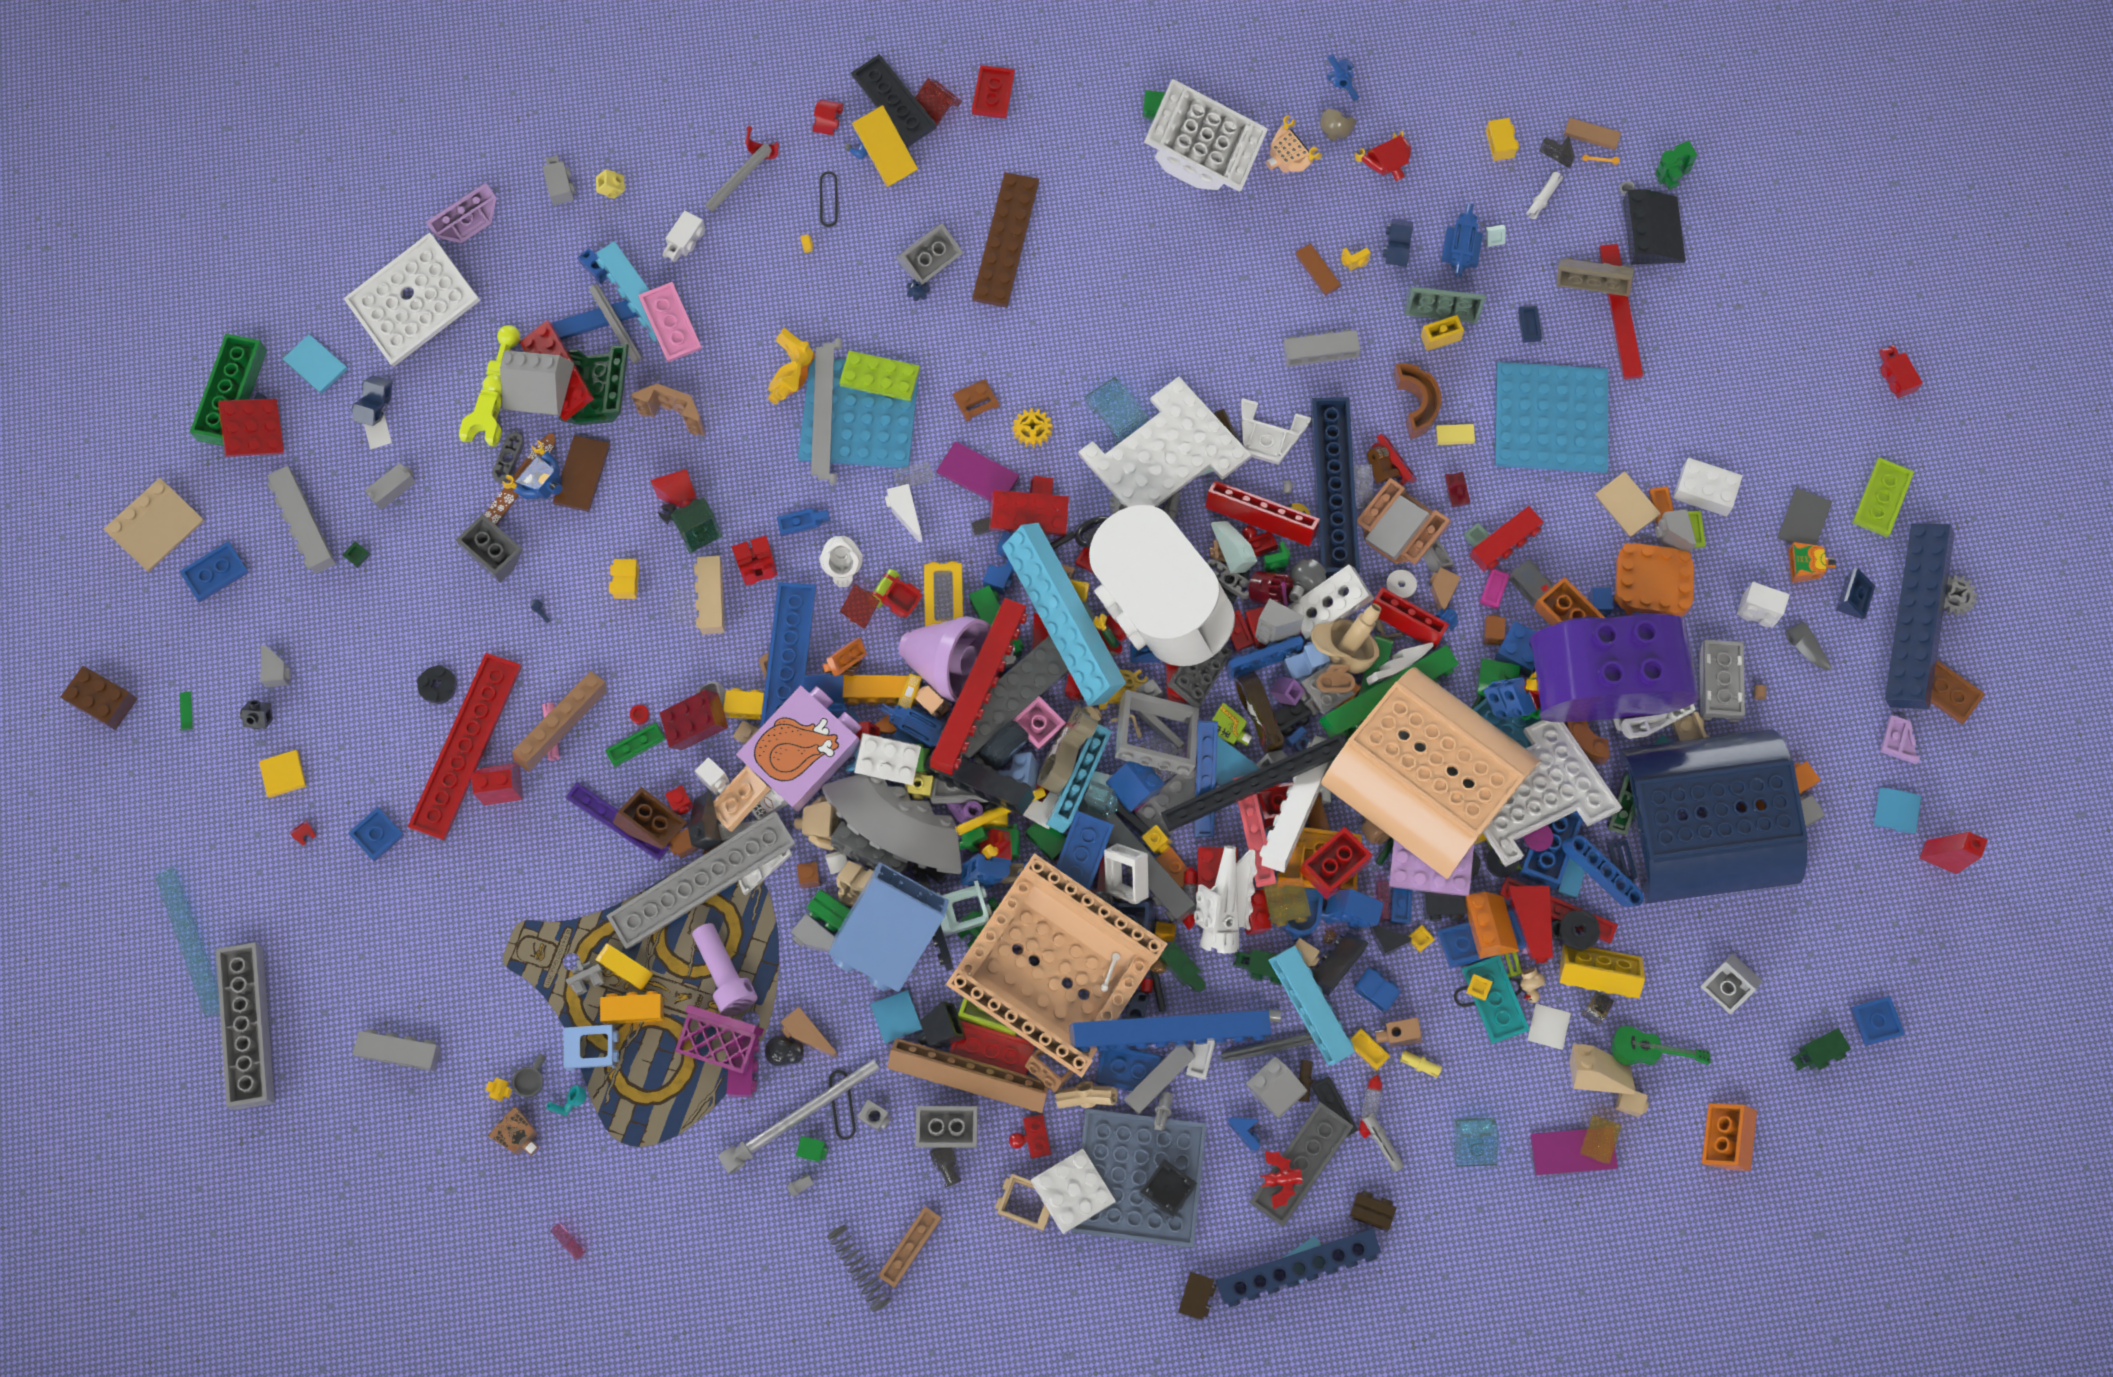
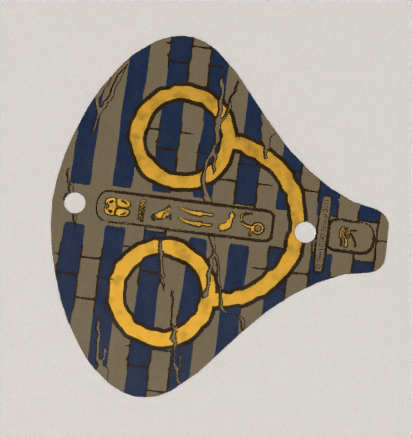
M685 866L623 902L597 913L556 922L524 920L514 927L503 954L504 965L512 972L526 979L543 995L557 1014L564 1028L604 1025L600 1021V997H606V994L615 993L618 996H626V993L636 992L638 995H646L648 991H657L658 994L664 997V1021L605 1024L613 1025L619 1032V1042H616V1050L619 1051V1062H616V1068L611 1066L581 1068L592 1104L609 1134L619 1142L633 1147H645L672 1139L708 1114L727 1094L728 1069L675 1052L688 1015L685 1012L687 1004L721 1015L713 999V994L718 988L692 936L696 928L708 923L714 924L739 978H748L758 999L746 1010L727 1017L742 1021V1017L746 1012H756L760 1019L757 1026L764 1029L762 1037L758 1036L757 1039L760 1040L761 1044L774 1008L779 973L777 921L768 889L763 881L746 895L743 894L739 881L628 950L625 949L606 915ZM606 943L653 973L642 991L595 961ZM575 953L583 964L589 961L592 967L599 964L605 972L603 973L605 983L594 987L592 981L589 980L584 983L587 992L578 996L565 980L574 975L571 970H567L563 966L564 957L567 954ZM694 1019L690 1026L692 1032L700 1028L698 1021ZM713 1025L706 1029L709 1038L717 1034ZM731 1031L723 1034L726 1043L730 1041ZM702 1032L694 1036L697 1045L705 1041ZM607 1034L581 1036V1058H601L608 1055ZM719 1037L711 1041L714 1050L722 1046ZM690 1039L685 1041L682 1050L688 1051L693 1048ZM707 1044L699 1048L703 1057L711 1053ZM725 1050L716 1054L719 1062L727 1059Z

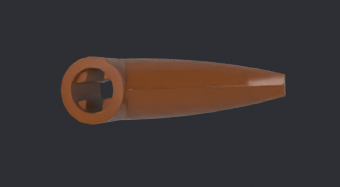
M1318 794L1308 817V828L1330 831L1320 794Z

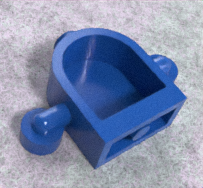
M1284 885L1281 904L1274 900L1266 901L1269 917H1274L1277 913H1280V924L1283 930L1292 936L1294 941H1298L1299 938L1304 940V938L1312 935L1316 931L1321 918L1328 925L1335 923V921L1331 920L1330 916L1325 915V910H1322L1323 895L1317 889Z

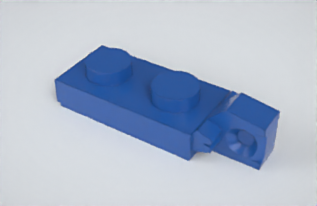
M813 508L776 517L781 536L822 526L821 523L831 521L828 510L819 512L818 509L813 510Z

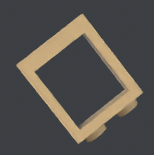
M1011 1174L1010 1178L1006 1177L1002 1188L1005 1190L1003 1198H998L995 1209H998L997 1214L1044 1232L1050 1217V1212L1045 1204L1038 1223L1005 1211L1015 1183L1036 1190L1028 1179Z

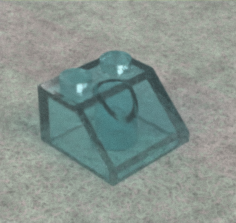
M1495 1118L1454 1119L1453 1139L1456 1167L1497 1166L1499 1130Z

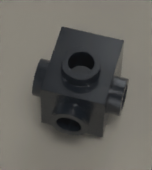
M258 700L248 701L240 710L243 727L266 729L273 720L271 703Z

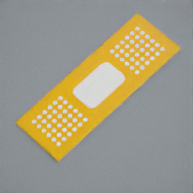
M909 673L897 705L906 709L911 707L922 677Z

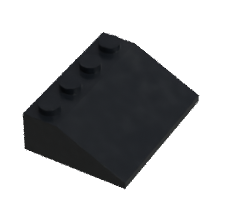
M1647 189L1627 190L1623 199L1631 265L1685 263L1678 198Z

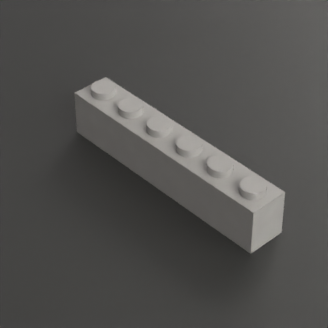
M285 466L267 475L270 481L267 483L268 487L277 496L274 498L275 502L284 511L282 517L291 526L289 532L298 541L296 547L300 554H304L305 559H303V562L307 569H312L317 574L336 565L292 470Z

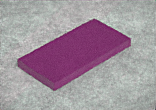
M956 441L936 471L937 474L990 502L991 494L994 490L1011 491L1019 479V474Z
M1612 1127L1530 1134L1535 1176L1618 1169Z

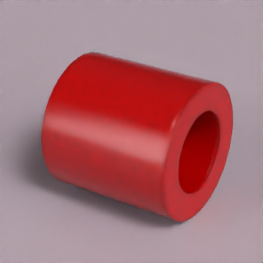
M1143 979L1140 983V992L1152 993L1153 980Z

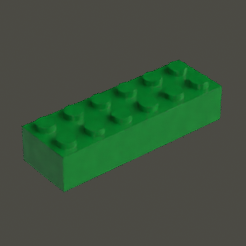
M225 333L190 429V433L197 441L224 447L218 402L250 400L267 349L260 340Z

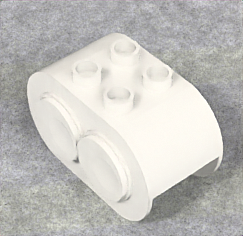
M1136 505L1116 512L1101 524L1092 539L1089 552L1091 568L1101 583L1093 591L1104 604L1112 618L1124 630V633L1135 648L1139 651L1147 645L1158 659L1176 666L1199 664L1218 653L1229 640L1234 628L1235 613L1233 606L1213 570L1172 519L1157 507Z

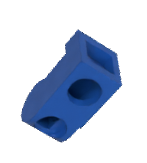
M588 248L577 257L580 264L600 284L607 279V271L605 268L601 269L596 262L598 259L597 254Z

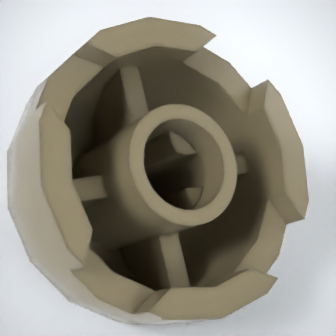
M1328 108L1323 110L1320 118L1322 131L1327 134L1326 138L1332 141H1336L1337 138H1347L1357 123L1351 116L1347 119V117L1342 115V112Z

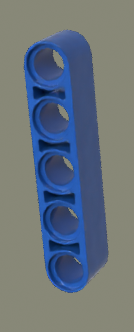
M1579 835L1566 838L1563 841L1562 847L1564 852L1621 906L1628 908L1639 906L1643 903V892L1585 837Z

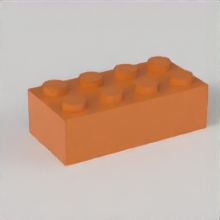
M1566 577L1540 597L1533 607L1550 626L1575 618H1605Z

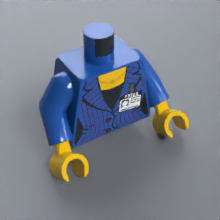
M538 440L537 443L541 445L540 449H534L532 445L531 447L535 453H540L542 456L537 455L515 481L517 484L514 483L511 475H506V479L510 480L511 483L507 484L502 481L504 488H513L515 493L525 499H548L552 493L558 495L562 491V485H560L562 479L559 476L558 462L548 451L545 452L543 444Z

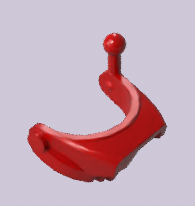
M748 126L746 128L745 145H747V150L753 155L763 144L750 139L753 128ZM778 142L769 145L772 151L765 159L771 160L778 156L780 146Z

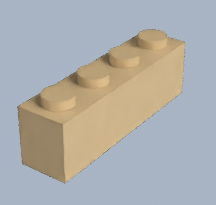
M720 556L697 557V564H694L695 575H698V582H695V592L698 593L695 606L696 611H699V617H696L697 629L700 628L702 635L725 633L722 560Z

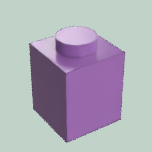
M1279 676L1269 692L1280 703L1296 705L1305 689L1295 679Z

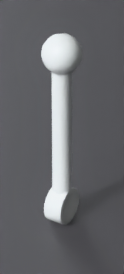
M1114 953L1111 957V966L1104 984L1101 985L1103 992L1108 990V983L1116 961L1120 959L1118 953Z

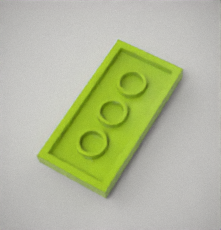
M849 350L839 384L846 388L911 401L919 376L920 366Z
M1879 457L1876 460L1852 523L1888 538L1914 471Z

